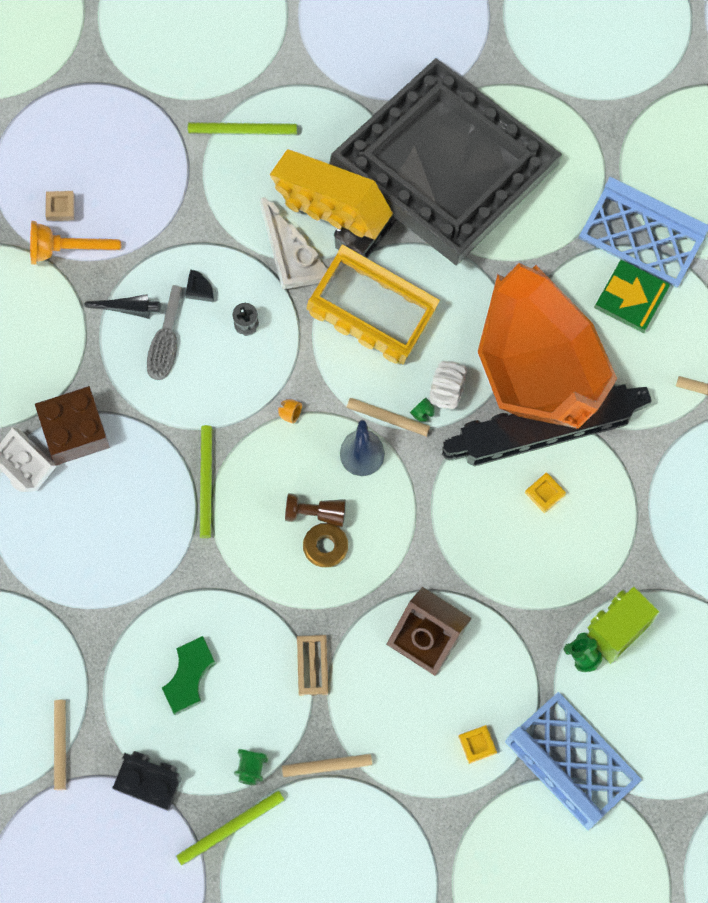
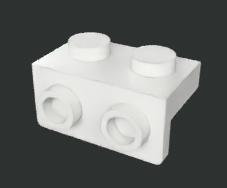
M18 427L12 428L0 443V473H4L10 479L11 486L19 492L37 491L57 466Z

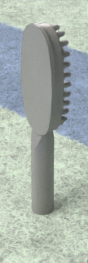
M172 285L163 326L156 332L148 350L147 373L154 380L165 379L169 375L176 358L177 337L173 332L183 289L177 285Z

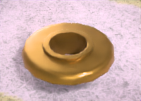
M320 523L313 526L306 533L303 540V552L313 565L321 568L333 567L346 557L348 539L345 532L338 526ZM322 539H330L334 543V548L331 552L323 553L317 549V543Z

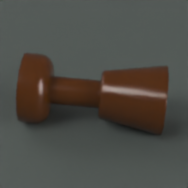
M288 493L285 521H296L298 514L317 516L319 521L343 527L346 499L319 501V505L299 503L298 495Z

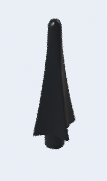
M148 294L113 300L86 301L84 303L86 308L116 311L150 319V312L160 313L161 302L150 301Z

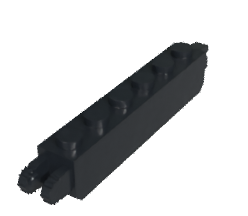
M614 384L599 409L579 428L523 418L514 414L508 415V413L497 414L491 420L482 423L480 420H474L466 423L460 429V435L453 436L451 439H445V442L443 441L442 455L446 460L452 461L453 459L457 460L466 457L467 463L476 467L627 426L634 412L650 406L652 403L647 386L627 389L626 384L619 386Z

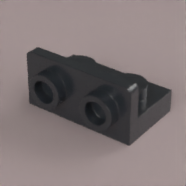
M133 751L132 755L124 752L122 757L124 761L112 789L169 812L182 780L181 775L177 773L178 768L162 761L160 766L149 762V756L137 751Z

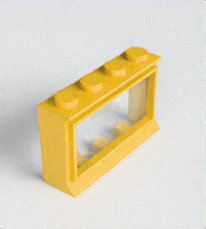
M342 244L317 288L309 298L306 310L310 311L309 314L319 321L326 320L333 324L335 330L343 335L350 334L359 339L358 342L368 349L375 348L382 352L384 358L392 363L399 362L404 365L436 311L440 300Z

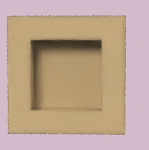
M46 191L45 217L47 221L75 220L74 191Z

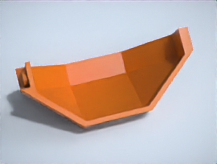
M518 263L505 277L497 274L477 352L499 409L523 418L579 428L599 409L617 381V376L593 323L537 265L530 268Z

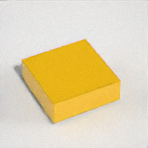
M547 472L525 490V494L544 514L566 495V492Z
M487 725L458 735L468 764L497 754Z

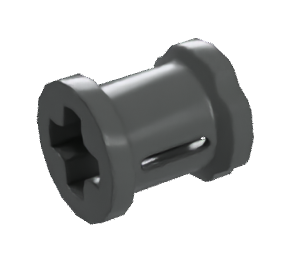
M250 303L238 304L232 313L234 328L237 333L250 336L256 332L259 326L257 309ZM246 317L250 321L245 322V320L241 318Z

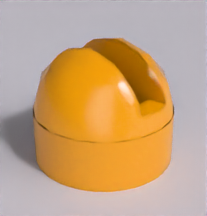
M293 399L283 400L281 402L283 408H278V414L283 420L294 424L300 416L302 403Z

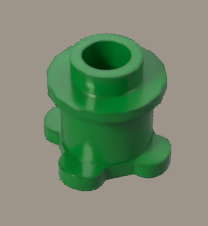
M587 633L578 634L575 640L564 646V652L567 655H572L575 667L580 672L596 670L603 660L601 652L596 649L598 647L597 641L590 639Z
M238 749L237 754L240 757L238 770L234 771V775L239 777V783L255 786L256 781H263L261 772L263 763L268 762L267 755Z

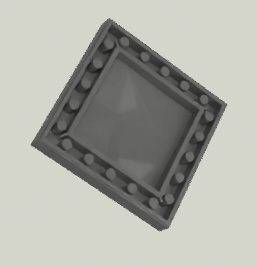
M435 58L331 153L329 164L374 180L390 207L392 215L457 266L558 166L562 153L438 58Z

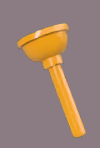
M31 220V265H36V262L49 259L53 251H60V249L120 250L121 240L60 238V235H53L52 230L48 226L38 224L36 220Z

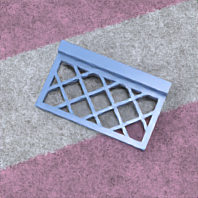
M610 177L581 231L579 239L678 288L708 233V225ZM606 198L618 204L619 213L605 217L602 206ZM622 206L628 208L629 210L624 211ZM600 212L601 218L596 219L598 213ZM632 213L642 215L645 225L630 229L626 215ZM622 217L626 231L611 235L607 221ZM647 218L650 219V220H652V221H654V222L648 223ZM603 223L607 234L606 237L600 239L587 235L591 226ZM658 225L666 227L669 237L654 241L650 228ZM646 229L651 243L636 247L632 233ZM628 235L632 249L623 252L615 249L613 239ZM686 237L695 242L691 251L680 254L675 240ZM609 241L610 246L603 242ZM671 242L675 256L661 260L656 246ZM653 248L657 261L649 264L641 262L637 252ZM634 253L635 258L629 256V254ZM687 257L683 265L681 258ZM677 260L680 267L677 278L675 279L665 274L662 264ZM659 266L660 271L653 267Z
M559 692L520 727H517L505 741L512 751L587 831L642 780ZM556 702L565 711V721L550 720V708ZM545 713V719H539ZM532 724L545 725V740L533 739L526 729ZM550 726L565 727V741L550 740ZM570 727L581 728L586 733V743L570 742ZM550 746L565 747V762H556L550 757ZM570 748L586 749V764L570 763ZM591 749L602 750L607 755V765L591 764ZM570 768L586 769V784H576L571 779ZM591 770L607 771V786L591 785ZM612 771L623 772L631 782L626 787L612 786ZM592 791L607 792V805L601 810L592 802ZM612 792H619V793L613 798Z

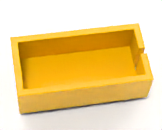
M290 149L285 151L269 174L275 183V189L282 194L285 199V205L290 210L307 213L317 221L320 219L328 221L338 229L346 228L358 237L366 236L375 240L393 214L374 180Z

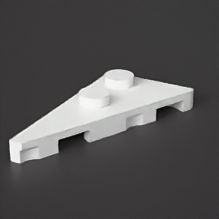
M261 197L259 203L282 289L320 283L327 268L319 260V254L307 245L305 238L292 224L289 225L279 214L280 210L274 203L267 200L266 197ZM334 273V275L332 276V278H331L330 281H334V279H335V273Z

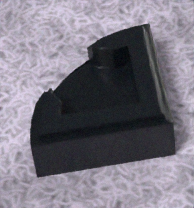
M190 269L185 293L186 299L213 302L214 294L209 281L200 272Z

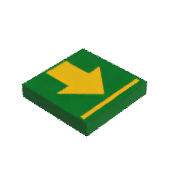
M620 259L594 308L645 333L670 284Z

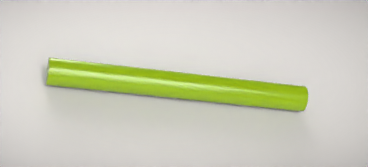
M188 122V133L297 134V123Z
M210 425L201 426L200 538L206 539L211 538L212 426Z
M279 790L175 855L181 866L277 806L284 801L283 796Z

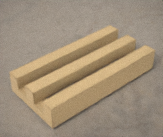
M326 635L297 636L299 696L328 695ZM309 642L310 688H304L303 643ZM315 642H321L322 687L316 688Z

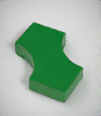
M203 636L176 648L179 659L177 671L171 681L161 687L174 716L201 703L199 695L200 681L205 672L216 664Z

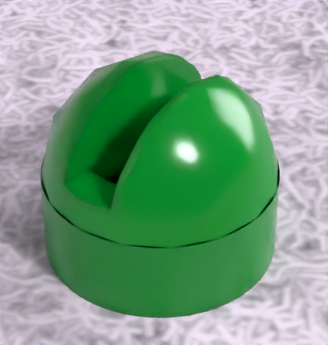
M425 397L410 414L420 422H428V416L434 417L435 408L428 398Z

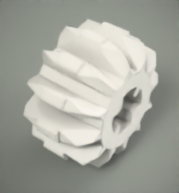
M441 361L438 364L430 387L429 396L431 404L439 408L452 410L459 406L466 384V366L454 361Z

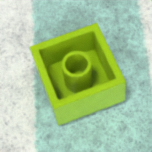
M634 586L628 592L624 589L621 590L612 599L611 605L607 608L609 611L606 613L602 609L590 621L591 624L587 627L589 638L597 641L598 647L596 649L601 652L602 656L610 664L652 625L660 612Z

